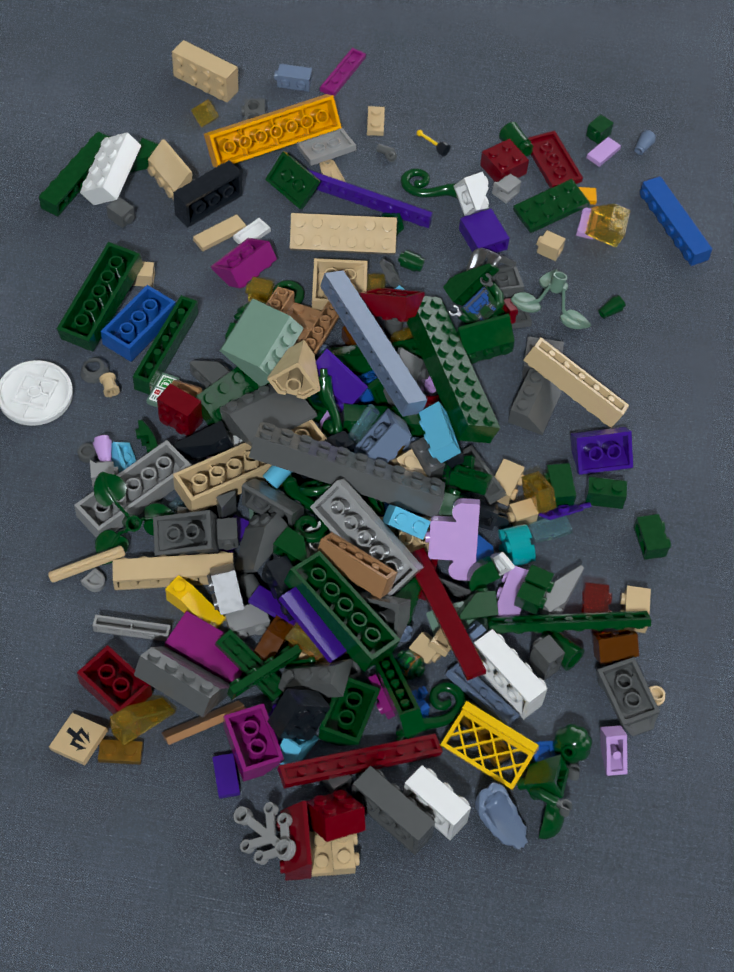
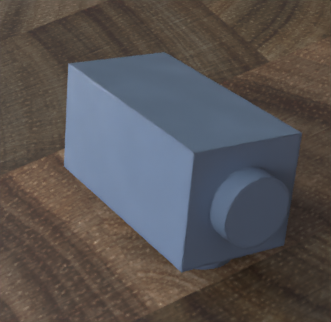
M280 64L279 69L275 70L274 80H277V87L309 92L312 81V68Z

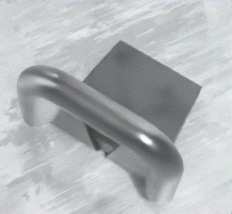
M478 248L472 252L466 271L482 266L486 257L488 258L487 264L489 263L496 267L499 262L515 267L517 262L488 249Z

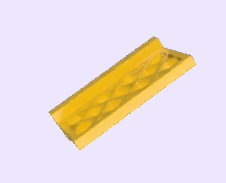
M468 701L465 702L462 711L440 744L443 748L511 790L514 789L539 749L538 744ZM465 716L472 721L473 728L461 731L459 723ZM486 729L490 732L491 740L479 742L476 731ZM474 732L477 743L464 745L462 734ZM460 735L462 746L453 748L447 744L451 737ZM501 740L507 742L509 751L497 753L494 742ZM492 743L495 754L482 757L480 745ZM478 746L480 757L474 759L467 757L465 749ZM521 751L528 755L524 763L515 764L512 753ZM510 754L513 765L500 768L498 756ZM496 757L498 769H486L483 760ZM514 768L515 778L510 784L503 779L501 771Z

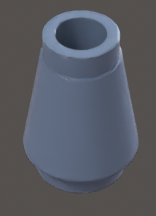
M650 130L642 132L634 151L642 155L655 143V134Z

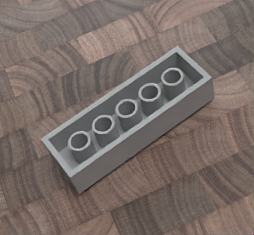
M166 440L117 475L123 479L127 488L125 496L117 500L118 503L128 514L140 515L144 512L146 506L158 502L175 490L173 474L190 467L191 464ZM94 491L74 505L77 518L96 538L105 530L116 532L123 527L122 520L125 517L114 502L108 507L99 504L95 499Z
M345 479L337 480L310 506L331 532L398 572L392 589L387 594L388 596L396 594L424 568Z

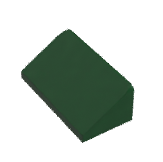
M456 465L450 474L449 485L485 495L493 475Z

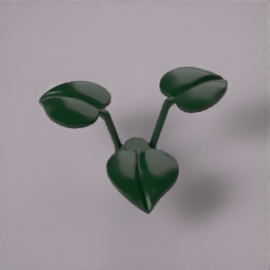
M100 472L94 482L95 499L104 507H108L114 502L125 516L122 520L125 528L117 534L113 530L101 532L95 540L96 553L99 554L118 546H122L126 553L129 542L121 534L128 531H138L144 521L143 527L145 531L154 536L153 517L174 515L175 513L162 504L152 503L145 507V517L141 519L133 514H128L117 501L126 494L125 482L117 475Z

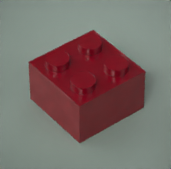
M508 139L482 151L480 166L494 182H499L509 174L517 178L526 175L529 160Z
M170 383L157 398L159 420L162 424L174 428L179 434L189 437L202 424L201 401Z
M336 790L332 794L316 796L314 799L307 801L308 824L326 842L366 831L364 806L347 791Z

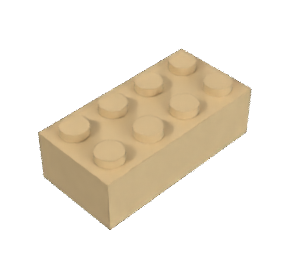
M184 40L172 51L173 74L176 78L227 103L238 92L237 66Z

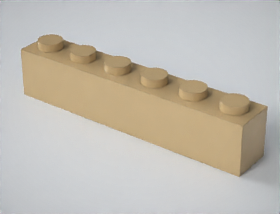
M543 338L537 341L523 360L610 428L624 415L629 406Z
M219 552L218 554L200 553L198 555H161L150 558L145 556L133 559L119 558L113 560L114 590L167 587L178 575L193 586L209 585L207 575L210 574V568L233 563V553Z

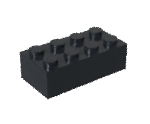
M228 160L199 178L192 180L185 186L178 188L173 192L175 216L188 228L242 196V172Z

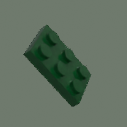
M282 151L265 179L297 208L302 210L321 182L284 151Z

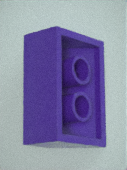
M326 349L316 360L318 376H320V369H327L328 376H332L334 400L338 412L342 413L344 404L357 405L360 402L368 386L333 353Z
M626 427L571 433V450L579 475L633 468L632 431Z

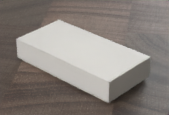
M258 218L233 235V240L238 244H241L247 238L259 240L271 232V227Z

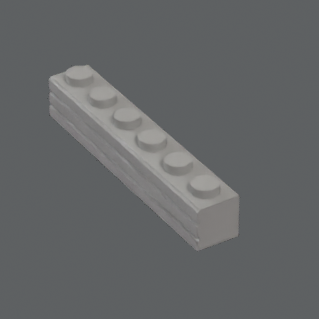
M95 615L93 622L94 632L166 642L171 634V626L166 624Z

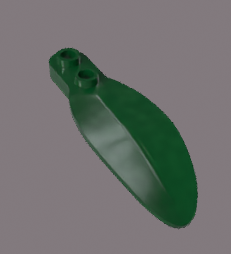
M414 339L392 343L396 352L398 348H403L417 357L421 356ZM357 345L328 349L353 373H367L373 370Z

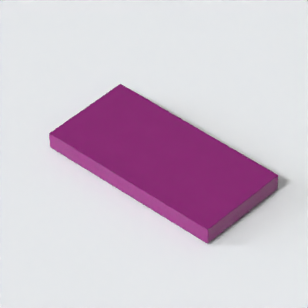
M186 611L166 640L165 646L229 683L240 678L243 674L215 646V643L225 633Z

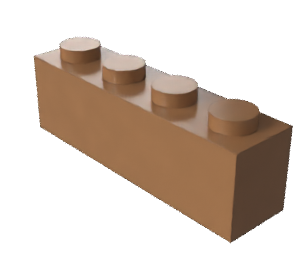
M333 532L321 539L317 552L320 551L342 576L380 599L391 591L398 572Z

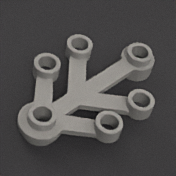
M268 802L264 806L267 828L254 819L252 811L246 807L240 806L234 812V821L236 823L248 825L262 836L252 840H243L240 844L242 852L251 854L255 848L268 844L275 846L273 849L265 852L259 850L254 854V861L260 865H265L269 859L276 857L280 860L288 861L296 852L295 842L289 837V826L292 824V816L287 813H281L278 816L277 822L280 825V838L276 836L275 815L278 813L279 808L277 804Z

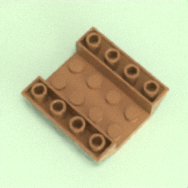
M281 287L276 288L266 305L291 316L304 328L295 344L304 340L315 355L339 319L331 303L327 302L322 311L294 302V291Z

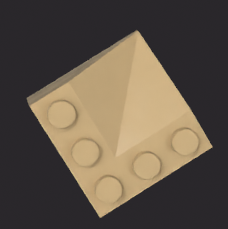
M314 259L312 308L322 311L326 303H330L320 287L324 273L344 271L358 293L367 291V261Z

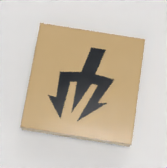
M72 713L49 748L51 751L85 766L108 730L102 725Z

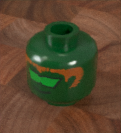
M410 649L401 651L395 658L403 676L409 680H413L416 677L420 678L425 672L423 657Z

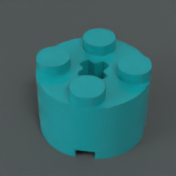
M526 524L498 530V536L502 542L499 545V551L503 552L514 566L535 561L534 544L531 545L530 538H532V535Z

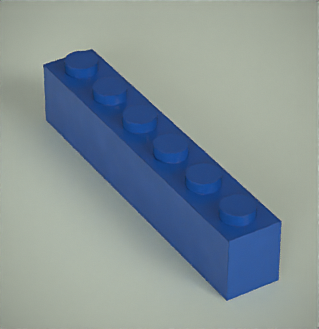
M661 176L644 181L640 190L641 198L648 204L650 211H653L658 222L666 230L667 235L672 238L675 246L683 254L684 259L691 266L709 260L712 247Z

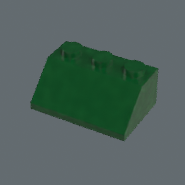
M509 314L458 327V337L471 364L513 352L515 340Z
M348 677L343 697H332L329 706L331 708L319 728V739L337 746L359 745L381 689Z

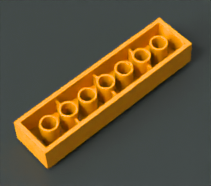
M325 94L204 133L212 165L216 168L228 160L235 164L341 129L342 127L334 96Z

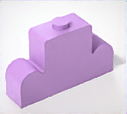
M462 498L456 500L452 509L453 517L432 516L430 531L426 532L425 543H429L428 557L430 559L450 560L448 571L450 576L456 580L467 581V573L476 562L480 499Z

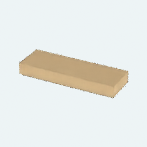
M236 214L193 236V241L203 252L233 237V235L245 228L246 224Z

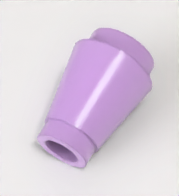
M108 435L95 437L93 446L99 461H111L112 440L109 439Z

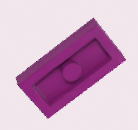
M377 675L368 677L372 686L381 689L378 695L379 702L376 703L380 714L385 713L388 719L394 717L395 714Z

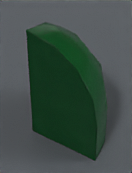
M546 803L538 839L552 838L561 831L565 817L559 814V808L556 805L553 807Z

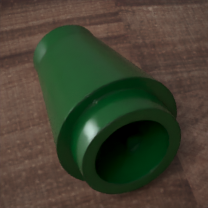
M612 296L598 310L599 315L605 319L623 311L626 304L621 296Z

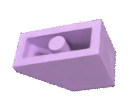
M621 726L600 727V747L606 775L627 774V734Z

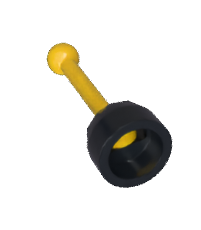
M422 130L417 131L416 134L418 136H422L436 146L438 154L444 157L449 153L451 146L448 143H437L426 136Z

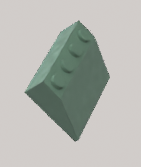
M251 299L219 351L261 387L269 383L267 377L288 348L294 346L304 328L291 316L255 299Z

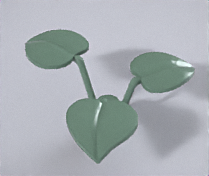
M557 269L544 274L540 278L539 284L545 290L538 299L526 292L516 293L511 298L512 303L520 310L534 313L541 309L539 302H541L549 290L553 293L562 292L563 314L560 316L561 322L572 329L591 327L590 322L579 312L565 310V291L568 289V284L566 283L567 275L559 272Z

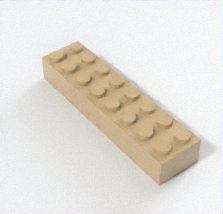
M312 419L291 429L295 434L308 435L313 440L319 442L327 439ZM245 442L174 473V489L190 512L203 511L217 505L216 497L234 490L236 496L241 494L242 485L247 481L256 478L259 481L268 482L263 475L272 465L249 458L251 446Z

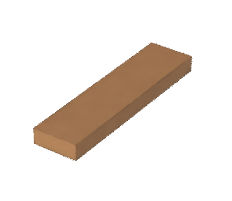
M239 700L207 713L204 717H197L162 732L163 738L168 745L222 723L224 715L244 710L245 707Z

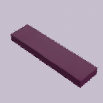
M352 48L320 86V92L335 97L365 60L366 53Z

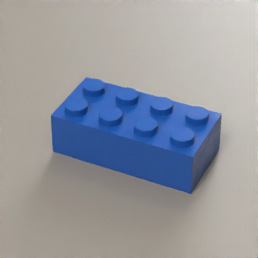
M146 285L101 330L103 345L132 362L157 336L176 302Z

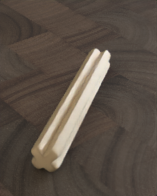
M118 546L48 573L51 582H57L125 556L124 548Z

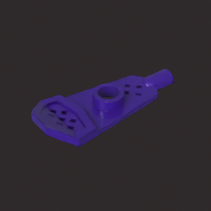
M590 502L580 505H560L558 508H544L537 510L539 516L553 520L583 511V509L592 506Z

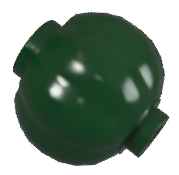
M568 724L556 731L553 749L557 755L563 757L564 761L574 764L585 760L589 756L593 741L585 728L575 724Z

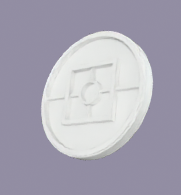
M34 360L20 363L8 370L0 380V409L9 419L19 424L36 426L54 421L68 409L72 401L73 388L68 374L58 365L47 361Z

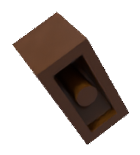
M276 615L259 641L254 653L263 662L272 656L275 658L289 638L294 626Z

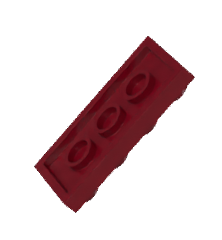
M555 131L528 137L534 146L531 156L550 188L570 179L576 184L582 182L583 177Z

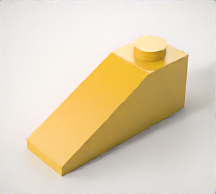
M179 575L165 588L167 601L183 613L188 611L215 628H218L225 621V617L220 615V612L215 610L214 606L193 585Z

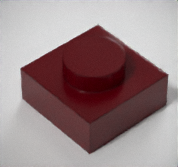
M510 298L504 299L503 308L505 313L503 315L509 314L511 324L516 322L518 308L512 303Z

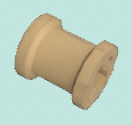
M109 372L100 376L99 380L104 387V396L113 397L120 393L119 386L116 385V375Z

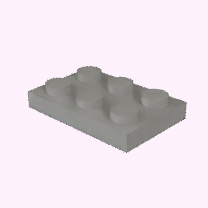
M343 128L296 143L298 150L310 165L356 151V144Z

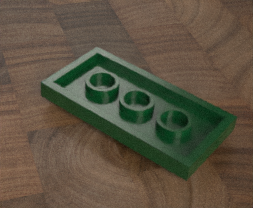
M570 179L514 205L513 211L531 234L588 207L590 202L576 183Z

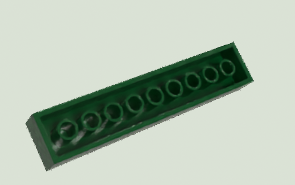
M424 296L416 316L408 318L406 322L442 405L448 413L458 441L491 443L500 429L499 423L441 298Z

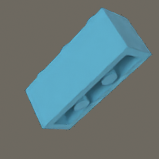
M439 401L420 411L421 420L419 423L425 431L424 438L430 445V448H428L430 455L433 458L436 457L440 463H443L461 453L448 413Z

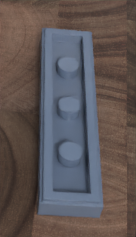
M458 663L447 671L446 676L492 717L507 726L512 725L520 717L517 711L479 677L467 681Z

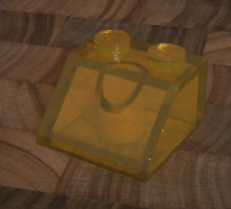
M617 204L592 207L585 234L617 247L625 236L631 210Z

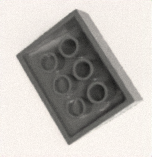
M271 384L261 386L258 390L245 394L241 398L220 407L222 421L227 430L251 447L260 422H268L277 428L291 430L317 417V413L305 399L297 398L296 395L288 393L286 395L278 394Z
M167 646L151 647L139 658L134 676L201 717H204L228 696L227 692L230 687L229 682Z

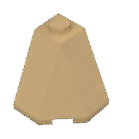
M304 340L288 348L267 377V380L278 394L286 395L288 393L296 395L297 398L301 399L310 397L320 391L315 354Z

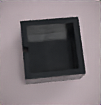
M286 689L267 722L279 738L294 739L296 737V739L312 740L331 707L319 691Z

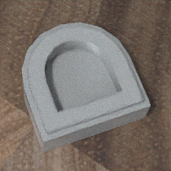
M96 568L81 580V584L91 592L101 591L106 584L104 575Z

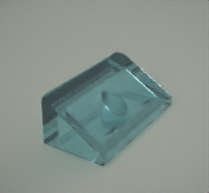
M367 405L348 433L349 437L356 443L361 442L379 416V411L374 405Z

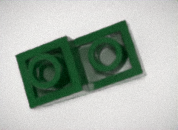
M138 420L139 428H135L137 440L141 439L142 446H146L147 453H149L158 445L150 428L142 420Z

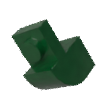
M489 556L475 562L467 573V584L471 592L487 588V584L500 579Z

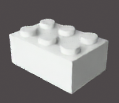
M422 765L405 782L403 794L407 798L411 797L418 804L417 807L423 812H429L436 822L435 828L449 840L467 823L471 810L469 802L461 796L458 797L449 784L446 782L442 783L433 770L426 769Z

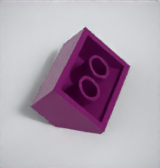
M247 238L210 267L228 286L243 288L251 279L258 277L261 271L269 268L277 258L269 241Z
M264 703L223 716V727L243 782L265 775L284 761L274 730L267 722L269 716Z

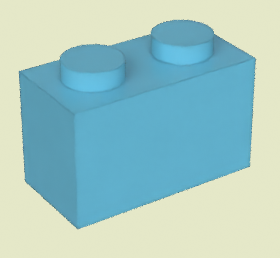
M390 504L382 520L386 525L422 540L431 522Z

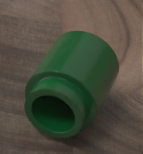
M405 250L404 253H400L398 262H400V267L413 272H421L425 259L421 255Z

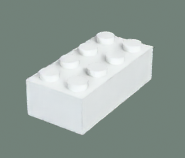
M128 132L104 138L99 152L95 155L93 165L89 168L88 176L82 184L80 193L93 205L117 200L141 145Z
M492 629L474 642L473 645L486 669L484 677L523 719L542 706L548 689L545 682L541 678L536 677L531 667L527 663H523L518 653L513 648L510 649L500 634H497Z

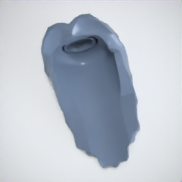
M494 782L488 788L482 789L476 796L475 807L484 825L502 844L513 846L518 850L524 848L525 844L528 843L526 839L527 827L518 815L517 808L509 798L505 787Z

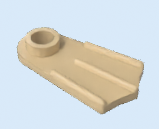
M329 159L320 162V169L323 175L346 182L334 160Z

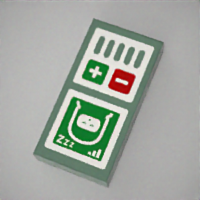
M162 373L146 400L147 404L158 408L157 398L173 380L180 381V378Z

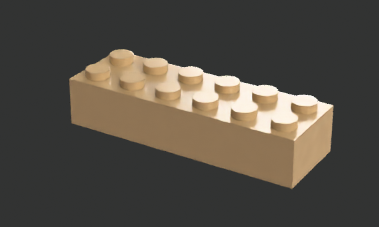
M291 213L290 250L395 255L397 218Z

